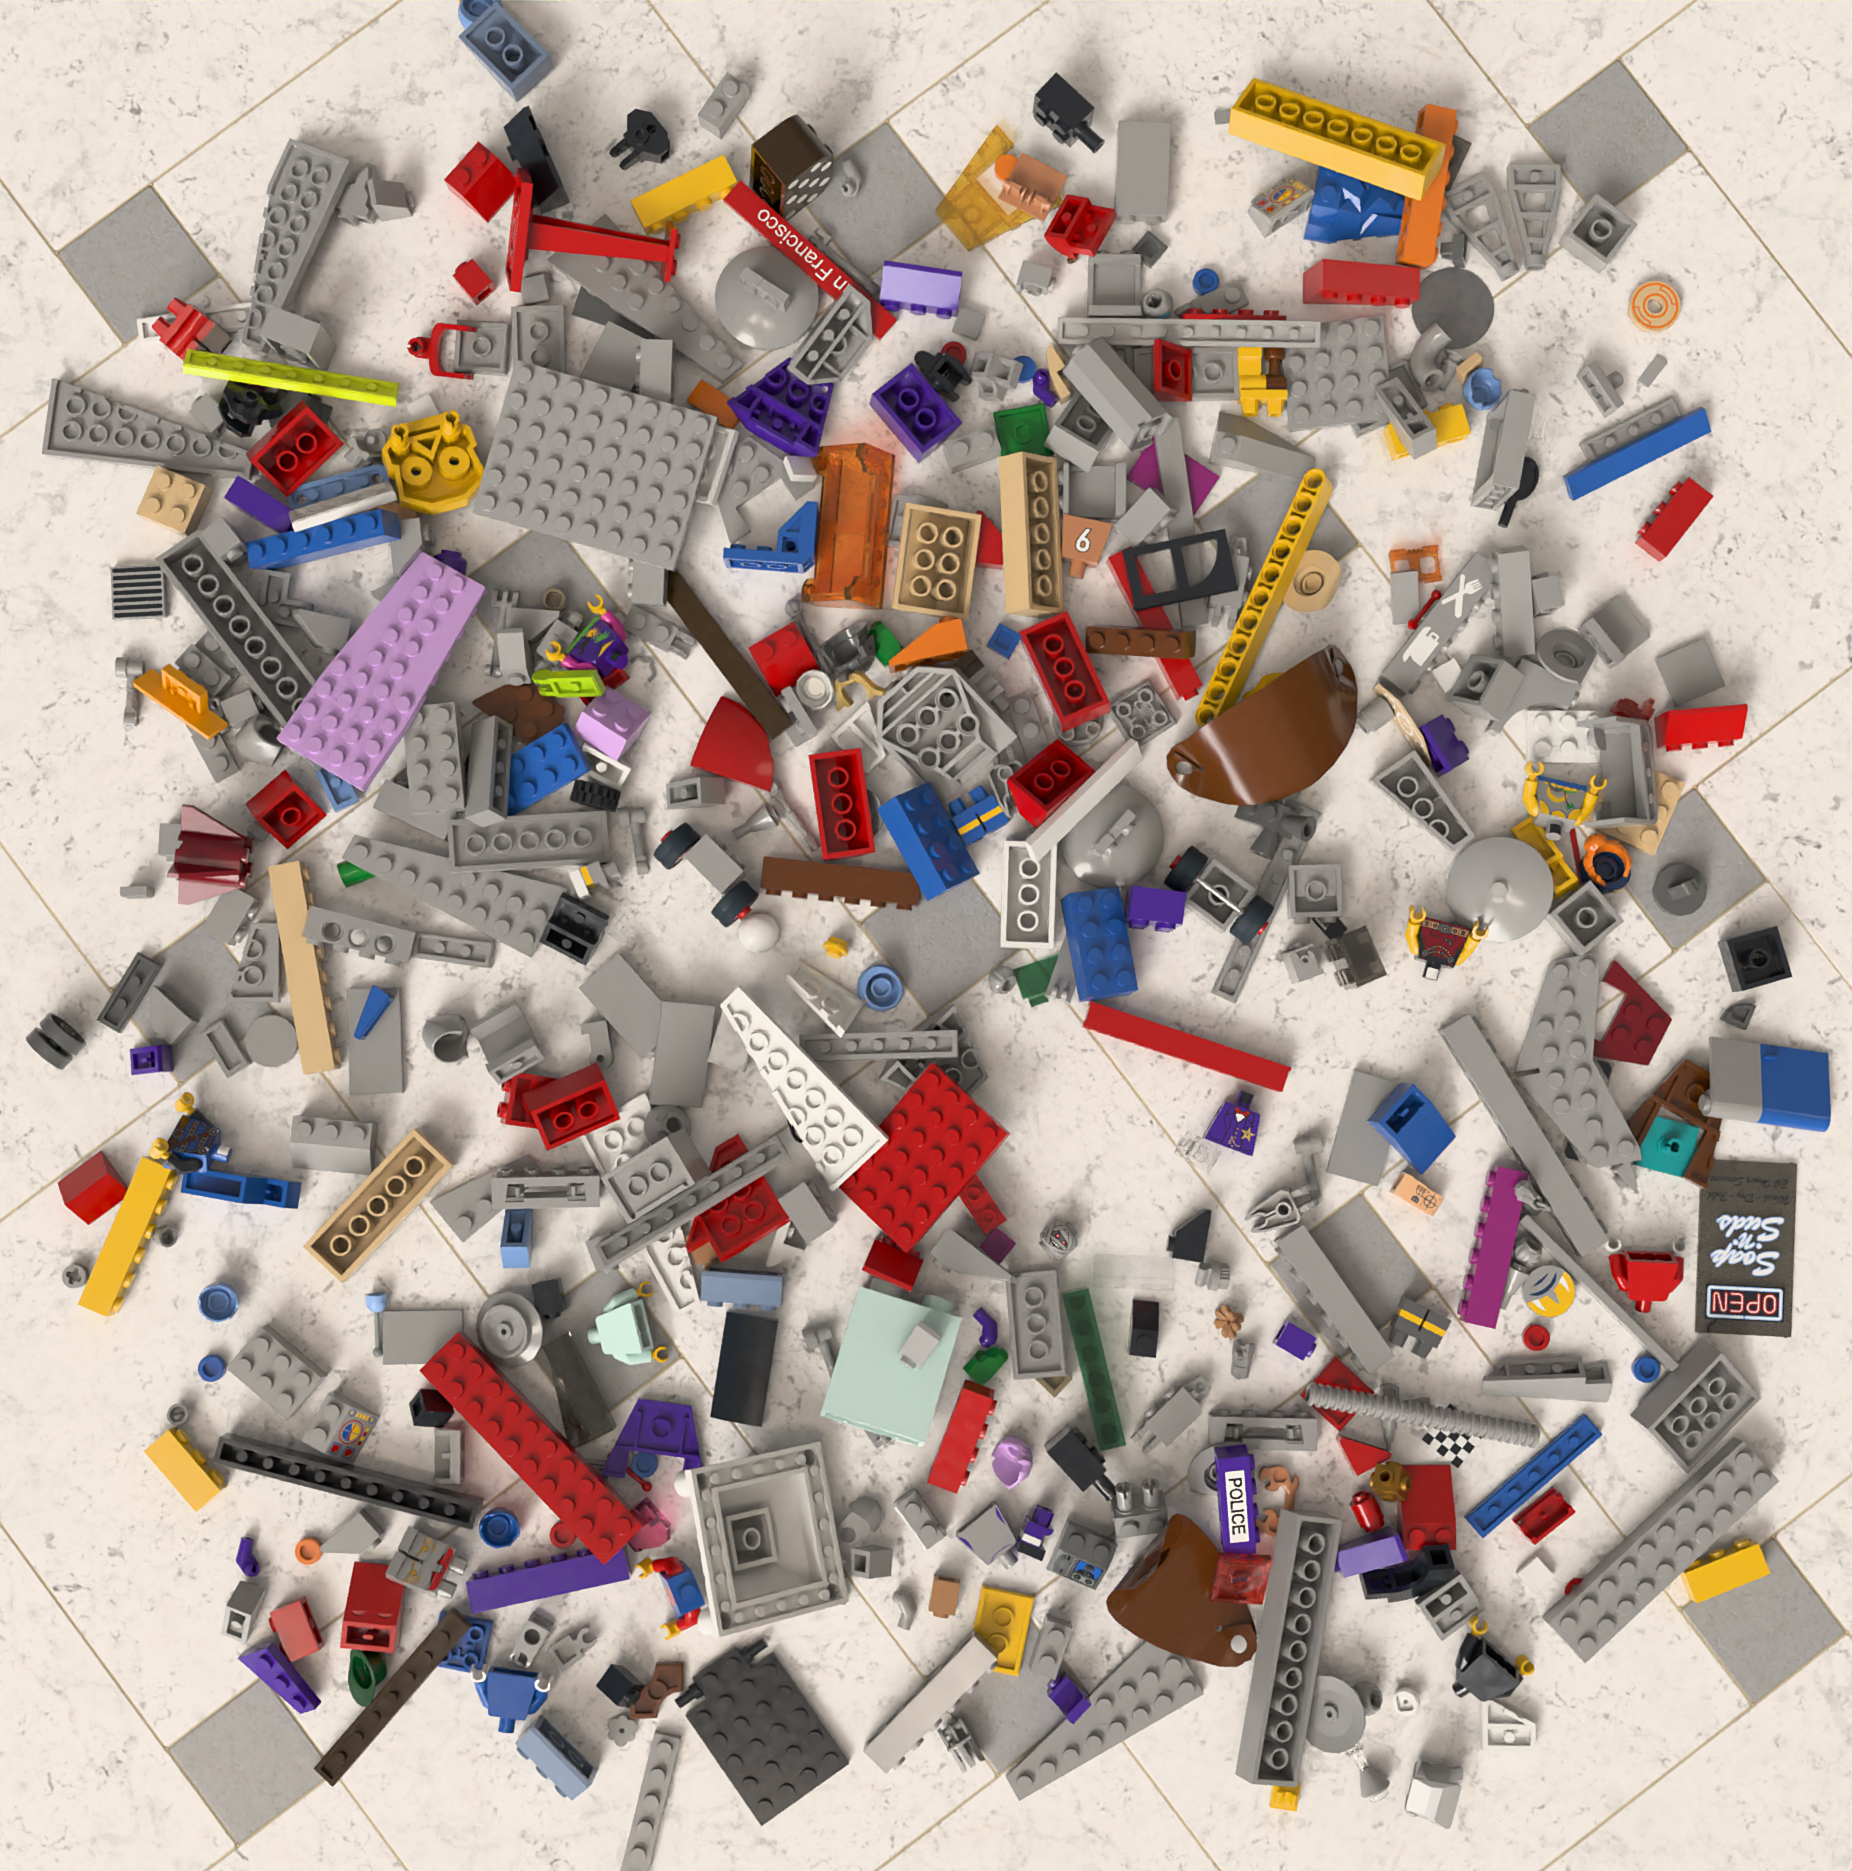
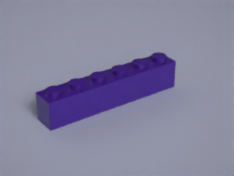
M625 1545L605 1565L585 1547L576 1550L577 1554L567 1556L566 1552L551 1555V1560L541 1562L540 1558L527 1560L524 1562L525 1565L520 1567H514V1564H507L498 1567L499 1571L488 1573L487 1569L472 1573L473 1577L466 1581L472 1614L629 1580L632 1576L627 1546Z

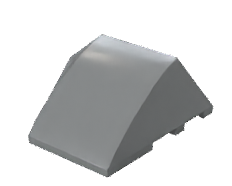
M952 1004L930 1016L915 1031L958 1030L959 1058L888 1060L878 1079L907 1093L928 1066L934 1062L971 1095L989 1077L958 1015L956 1006Z

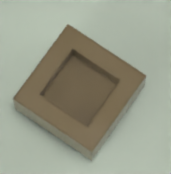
M1068 1373L1067 1376L1036 1378L1054 1398L1073 1379Z

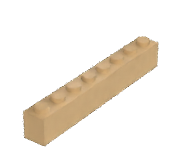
M301 861L268 866L303 1075L340 1069L339 1063L343 1061L340 1047H336L335 1037H338V1028L336 1022H332L330 1012L334 1010L332 997L327 995L326 985H329V976L327 970H323L321 960L325 959L323 945L320 947L306 943L307 938L302 936L309 906L316 907L314 893L310 892L308 884L311 881L310 868Z

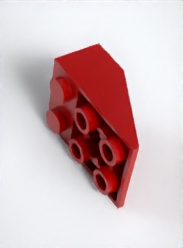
M354 1562L343 1617L340 1648L394 1653L400 1647L406 1586L386 1578L385 1573L390 1564Z

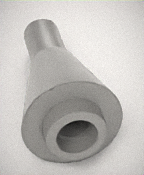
M765 803L746 821L747 823L734 829L733 834L736 839H740L750 832L778 826L777 820L780 819V815L773 805L769 807Z
M1513 1261L1509 1265L1500 1306L1503 1310H1506L1512 1295L1518 1291L1531 1275L1527 1272L1528 1267L1517 1261Z

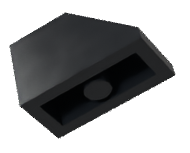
M1202 1209L1174 1229L1173 1236L1168 1235L1166 1251H1170L1169 1256L1171 1258L1199 1263L1204 1262L1212 1210Z
M1132 1299L1127 1353L1132 1356L1156 1358L1159 1333V1302Z

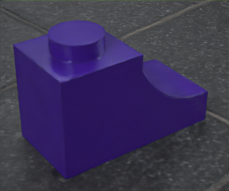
M1065 1671L1061 1675L1057 1674L1056 1680L1051 1679L1048 1682V1697L1059 1707L1065 1718L1074 1724L1091 1706L1088 1692Z

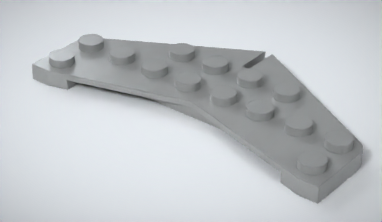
M1595 952L1555 960L1548 966L1514 1073L1534 1069L1540 1070V1073L1515 1077V1079L1587 1162L1593 1167L1600 1168L1639 1161L1642 1158L1638 1143L1593 1062L1600 971L1598 953Z

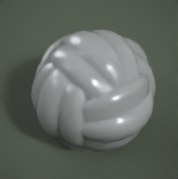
M999 966L989 973V985L994 993L1006 994L1014 988L1016 977L1011 967Z
M1530 1236L1516 1239L1513 1249L1517 1261L1523 1264H1533L1540 1261L1542 1247L1537 1240Z

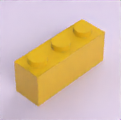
M1447 403L1438 407V411L1431 413L1428 410H1423L1436 428L1437 448L1466 440L1471 434L1462 404L1454 406L1453 403ZM1389 421V425L1383 430L1391 460L1410 456Z
M173 1427L167 1430L144 1452L197 1512L227 1486L223 1483L225 1479L222 1474L216 1469L212 1470L206 1463L207 1458L204 1453L192 1447L189 1443V1436L182 1429Z
M1742 1538L1733 1542V1546L1725 1550L1717 1548L1708 1553L1709 1556L1700 1560L1697 1558L1680 1574L1689 1599L1699 1603L1771 1573L1759 1543L1751 1539L1748 1540V1538Z

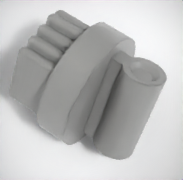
M1212 1260L1208 1264L1200 1263L1194 1282L1195 1285L1199 1287L1207 1285V1289L1211 1291L1228 1289L1230 1266L1226 1263Z

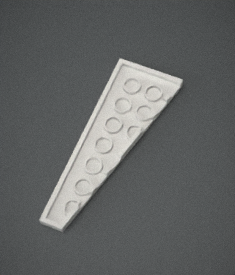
M740 985L720 1006L734 1030L738 1032L746 1045L749 1055H752L758 1065L759 1072L771 1087L774 1097L790 1124L794 1126L802 1139L805 1149H808L814 1159L815 1166L819 1172L821 1171L829 1185V1189L834 1192L885 1144L889 1137Z
M646 1093L617 1108L621 1119L580 1136L601 1177L651 1146L644 1132V1121L651 1110ZM682 1226L641 1250L677 1317L701 1304L689 1253L686 1249Z

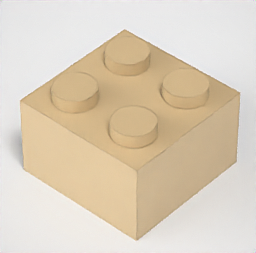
M157 465L136 514L144 520L188 537L197 531L213 491L206 485Z

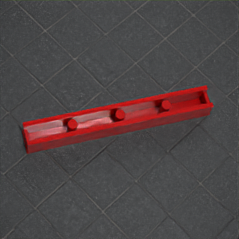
M1092 1001L1088 1003L1089 1007L1082 1025L1083 1028L1276 1092H1283L1291 1067Z

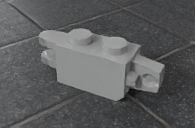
M1231 536L1228 545L1238 591L1210 596L1207 607L1214 608L1212 627H1218L1220 624L1221 610L1230 611L1227 621L1228 630H1234L1237 613L1241 606H1245L1248 597V591L1244 590L1245 581H1250L1253 568L1252 565H1248L1250 557H1246L1247 539L1237 536Z
M1200 1375L1184 1386L1181 1384L1178 1387L1173 1385L1164 1393L1163 1397L1165 1399L1158 1406L1153 1404L1144 1413L1146 1417L1143 1420L1144 1424L1130 1439L1135 1443L1151 1430L1155 1436L1143 1446L1141 1451L1147 1455L1161 1441L1168 1447L1202 1414V1406L1199 1403L1211 1389V1386Z

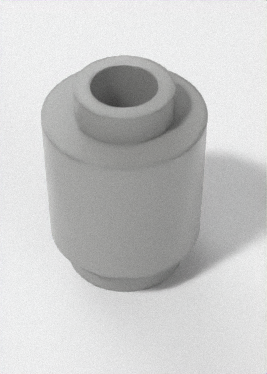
M1378 696L1358 712L1359 715L1356 722L1366 734H1369L1371 731L1376 732L1393 719L1395 715L1389 702Z

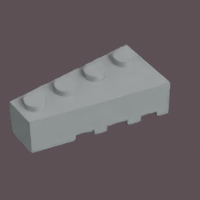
M1415 750L1369 781L1450 852H1454L1475 837L1472 830Z

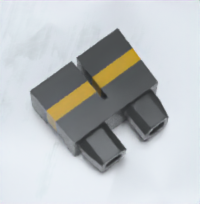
M1402 1296L1398 1303L1399 1307L1395 1317L1389 1324L1393 1328L1388 1341L1403 1348L1410 1335L1416 1338L1411 1352L1425 1359L1432 1347L1438 1348L1452 1320Z

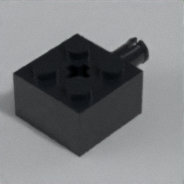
M1056 72L1035 94L1032 113L1036 122L1043 127L1046 125L1053 132V137L1059 143H1065L1069 147L1079 139L1095 154L1105 143V140L1090 128L1095 107Z
M1066 1424L1044 1445L1046 1452L1082 1492L1093 1485L1105 1497L1106 1501H1110L1116 1495L1115 1485L1104 1474L1107 1471L1104 1466L1106 1462L1104 1456L1094 1445L1089 1448L1085 1444L1088 1440L1077 1426L1071 1428Z

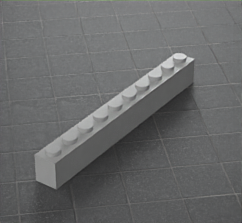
M641 339V347L636 349L637 363H640V373H636L635 376L636 389H639V395L674 405L676 344L673 340ZM629 559V573H633L632 583L628 584V599H632V604L635 606L667 607L668 570Z
M1464 1014L1438 1030L1522 1169L1524 1172L1529 1173L1528 1178L1533 1187L1542 1196L1544 1203L1552 1208V1211L1549 1213L1575 1255L1584 1257L1609 1241L1606 1236L1608 1230L1600 1219L1596 1220L1591 1212L1594 1210V1207L1586 1196L1582 1197L1578 1190L1580 1184L1573 1174L1569 1175L1564 1168L1566 1162L1558 1151L1554 1152L1550 1145L1552 1139L1545 1129L1541 1130L1536 1122L1538 1120L1537 1114L1531 1106L1527 1107L1522 1100L1524 1094L1517 1084H1512L1508 1077L1510 1075L1508 1067L1503 1061L1499 1062L1494 1054L1497 1052L1495 1046L1490 1039L1485 1040L1480 1032L1483 1028L1479 1020L1475 1016L1471 1017L1470 1014Z

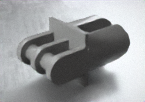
M959 1716L957 1718L958 1721L953 1724L949 1722L947 1724L948 1727L943 1730L939 1728L937 1731L947 1747V1751H950L962 1773H965L967 1768L958 1754L957 1748H959L971 1768L976 1765V1762L965 1743H969L980 1763L986 1759L971 1736V1731L966 1726L962 1717ZM963 1728L965 1733L959 1736L956 1731ZM953 1734L955 1739L949 1742L946 1737Z

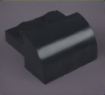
M563 892L559 897L551 918L547 921L539 942L586 966L605 934L604 930L610 916Z

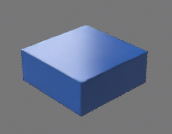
M999 623L986 647L1009 660L1020 641V635Z

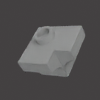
M975 352L969 376L978 385V397L985 401H1003L1007 389H1016L1023 364L1017 360L1001 357L994 352Z

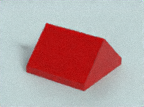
M1159 338L1154 340L1151 349V394L1158 402L1192 401V350Z
M102 1151L58 1182L64 1205L87 1225L92 1224L122 1202L128 1190V1186Z

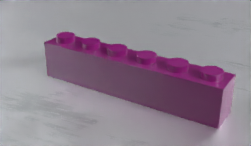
M1492 1165V1170H1488L1486 1174L1485 1185L1488 1186L1486 1196H1482L1479 1209L1482 1211L1481 1221H1477L1474 1229V1237H1477L1475 1248L1472 1247L1469 1252L1468 1262L1471 1263L1469 1274L1466 1273L1463 1280V1289H1466L1464 1300L1460 1299L1457 1308V1314L1460 1315L1459 1320L1496 1329L1523 1204L1522 1201H1518L1514 1186L1520 1180H1528L1529 1173Z

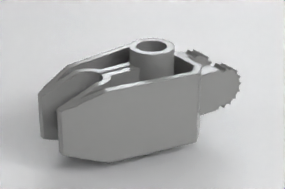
M1012 744L1006 747L1009 762L1001 764L1000 754L992 759L993 766L987 772L997 801L1009 820L1012 819L1010 803L1013 801V797L1006 781L1023 767V764L1016 760Z
M1307 1183L1294 1190L1283 1186L1258 1203L1244 1219L1246 1221L1262 1215L1266 1217V1221L1252 1227L1251 1233L1269 1232L1297 1224L1304 1211L1320 1203L1318 1198H1312L1300 1205L1296 1198L1301 1194L1309 1192L1312 1189L1311 1184Z

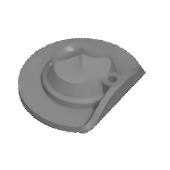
M1552 630L1545 633L1538 641L1536 648L1539 661L1548 672L1563 681L1581 685L1596 656L1595 649L1585 639L1565 630Z
M1214 1444L1202 1449L1195 1455L1188 1468V1482L1191 1492L1217 1496L1214 1447L1233 1445ZM1251 1470V1478H1254V1470Z

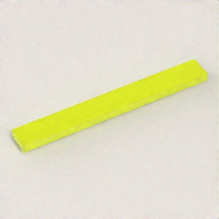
M187 349L183 363V373L393 407H396L400 383L191 349Z

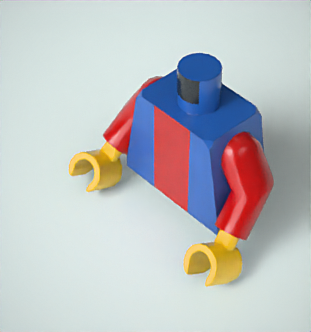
M675 1556L659 1558L653 1561L650 1558H645L635 1565V1568L640 1567L643 1570V1573L639 1575L640 1579H645L653 1572L659 1574L677 1617V1620H671L660 1626V1629L667 1628L669 1632L665 1640H669L679 1635L681 1631L698 1624L701 1607L705 1605V1601L692 1570L682 1560Z

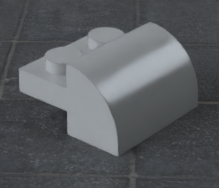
M1455 1570L1445 1583L1427 1591L1414 1600L1420 1612L1442 1641L1467 1624L1472 1616H1478L1485 1610L1458 1570Z

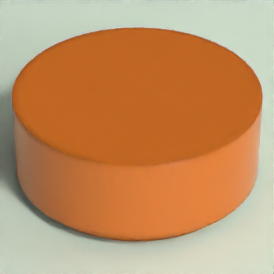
M1009 154L1000 156L996 160L994 167L996 177L1002 182L1009 178L1018 159Z
M305 1537L299 1541L295 1548L297 1560L305 1565L316 1563L323 1555L319 1550L322 1546L321 1541L315 1537Z

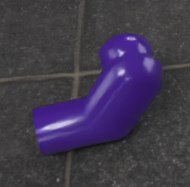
M1040 368L1033 376V394L1052 408L1058 402L1059 397L1049 390V372L1046 369Z

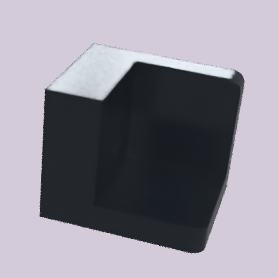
M420 1389L409 1403L414 1426L442 1428L454 1414L453 1406L438 1390Z

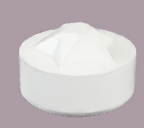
M1402 1687L1393 1695V1708L1402 1716H1411L1420 1706V1697L1414 1689Z

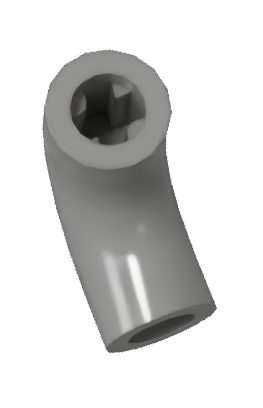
M1436 321L1419 337L1411 353V372L1417 384L1424 391H1432L1442 383L1444 374L1437 366L1436 359L1439 353L1453 341Z

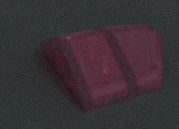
M648 1497L632 1506L647 1523L628 1542V1545L635 1552L661 1547L671 1539V1523Z

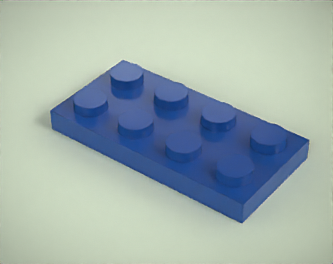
M568 723L558 726L511 755L507 816H516L592 770Z

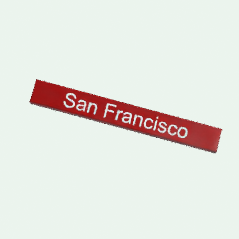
M741 180L723 199L727 206L772 246L803 270L834 301L849 285L866 297L871 303L872 335L879 341L897 322L894 316Z

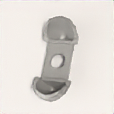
M868 1496L857 1498L848 1506L851 1512L836 1527L842 1565L847 1562L845 1557L852 1547H855L870 1531L876 1532L878 1530L883 1514L877 1500ZM845 1527H851L855 1530L856 1536L851 1542H844L840 1537V1532Z

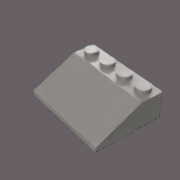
M1702 1340L1678 1364L1679 1366L1630 1414L1642 1430L1687 1474L1761 1399L1723 1353L1705 1340Z

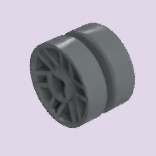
M48 1013L39 1023L41 1028L35 1027L26 1037V1041L35 1052L51 1065L61 1070L73 1060L71 1054L77 1055L86 1046L84 1038L71 1025L53 1013Z

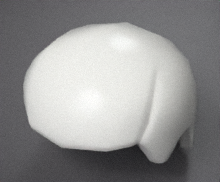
M820 670L806 671L796 682V696L799 702L810 710L824 708L833 700L835 693L834 682L828 674Z
M753 913L741 920L737 928L738 940L746 950L757 953L766 952L773 948L778 941L779 927L774 918L769 915Z

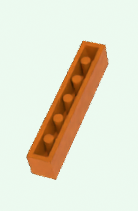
M1426 104L1418 111L1415 134L1444 143L1446 147L1442 168L1422 200L1419 201L1405 196L1395 264L1425 270L1435 263L1437 259L1438 247H1436V242L1442 231L1440 217L1446 205L1444 191L1450 179L1448 165L1454 154L1452 139L1458 128V120H1456L1457 110Z

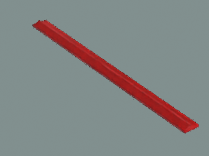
M1573 828L1569 833L1580 885L1582 880L1578 864L1581 859L1575 828Z

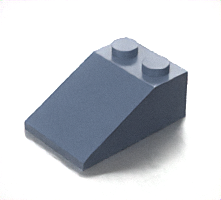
M496 1L458 36L497 83L516 102L554 68L550 55Z

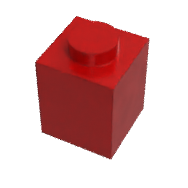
M473 259L469 262L461 263L452 275L456 283L476 306L496 290L493 282Z

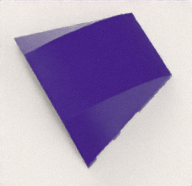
M789 357L766 373L765 377L754 385H749L743 393L727 401V405L751 433L790 456L817 457L834 383L806 385L787 369L792 359Z

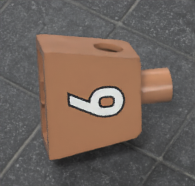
M1063 514L1061 523V559L1064 562L1071 563L1069 577L1083 579L1086 566L1096 568L1111 531V523Z

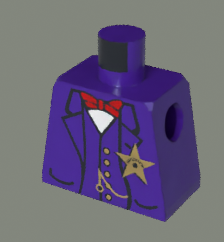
M1240 1090L1235 1104L1223 1101L1202 1138L1248 1156H1253L1260 1121V1114L1249 1110L1255 1095Z

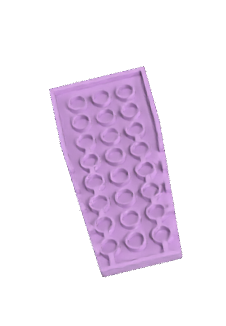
M421 552L323 671L276 739L288 748L365 792L417 716L426 700L425 694L430 685L434 686L441 666L444 662L447 663L452 655L450 652L457 639L461 640L465 633L463 628L470 616L474 617L478 610L476 606L483 594L487 595L488 591L486 588L428 554Z

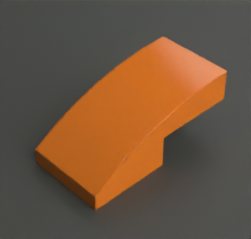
M702 379L686 399L691 406L699 411L718 417V424L722 427L734 429L740 421L727 405V401L730 398Z

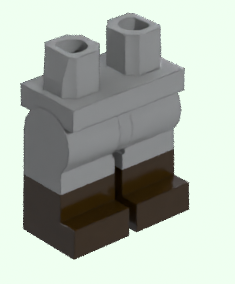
M972 649L954 664V666H958L1000 714L1011 707L1008 698L1005 696L1006 691ZM945 692L944 695L954 704V696L951 693ZM965 717L970 723L973 722L976 725L972 717Z

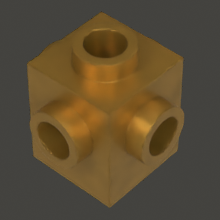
M1386 1461V1464H1376L1375 1472H1372L1370 1477V1485L1372 1490L1383 1501H1407L1411 1488V1475L1400 1463Z

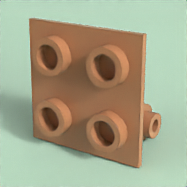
M1022 153L1009 178H1006L1004 181L1003 189L998 199L1044 222L1068 176Z

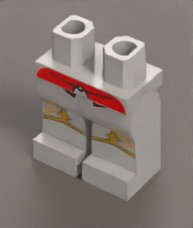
M408 1526L398 1546V1552L396 1551L385 1575L389 1580L428 1594L435 1599L437 1595L452 1599L457 1584L447 1580L446 1577L449 1570L462 1576L468 1565V1560L458 1555L457 1549L434 1540Z

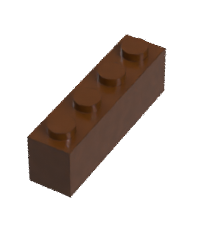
M1092 625L1086 627L1085 650L1087 653L1187 659L1195 657L1196 630Z

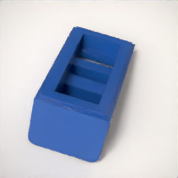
M373 984L354 1032L356 1039H366L394 1000V996L380 986Z

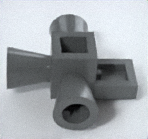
M1302 791L1286 798L1275 800V802L1238 806L1234 817L1263 828L1249 851L1263 858L1273 860L1278 836L1291 840L1294 835L1304 842L1309 841L1316 831V819L1313 816L1298 815L1290 809Z

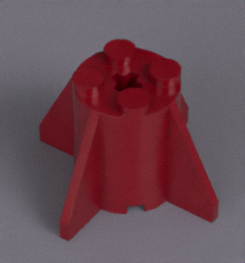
M182 804L181 831L178 841L183 842L179 849L175 850L174 863L167 872V877L177 878L176 880L179 881L178 904L191 905L236 889L246 888L248 878H252L254 863L250 862V854L254 852L255 838L241 835L194 805Z

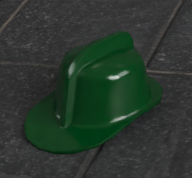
M352 1649L350 1651L348 1671L349 1690L357 1704L367 1707L372 1703L375 1687L387 1676L385 1652Z

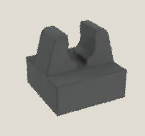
M1454 234L1453 242L1441 243L1440 255H1442V259L1452 260L1455 268H1465L1467 240L1464 234Z

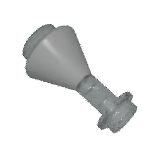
M1358 1741L1352 1749L1345 1752V1756H1352L1360 1771L1361 1797L1369 1798L1370 1802L1374 1803L1382 1800L1389 1794L1387 1788L1390 1785V1781L1368 1765L1361 1752L1364 1744Z

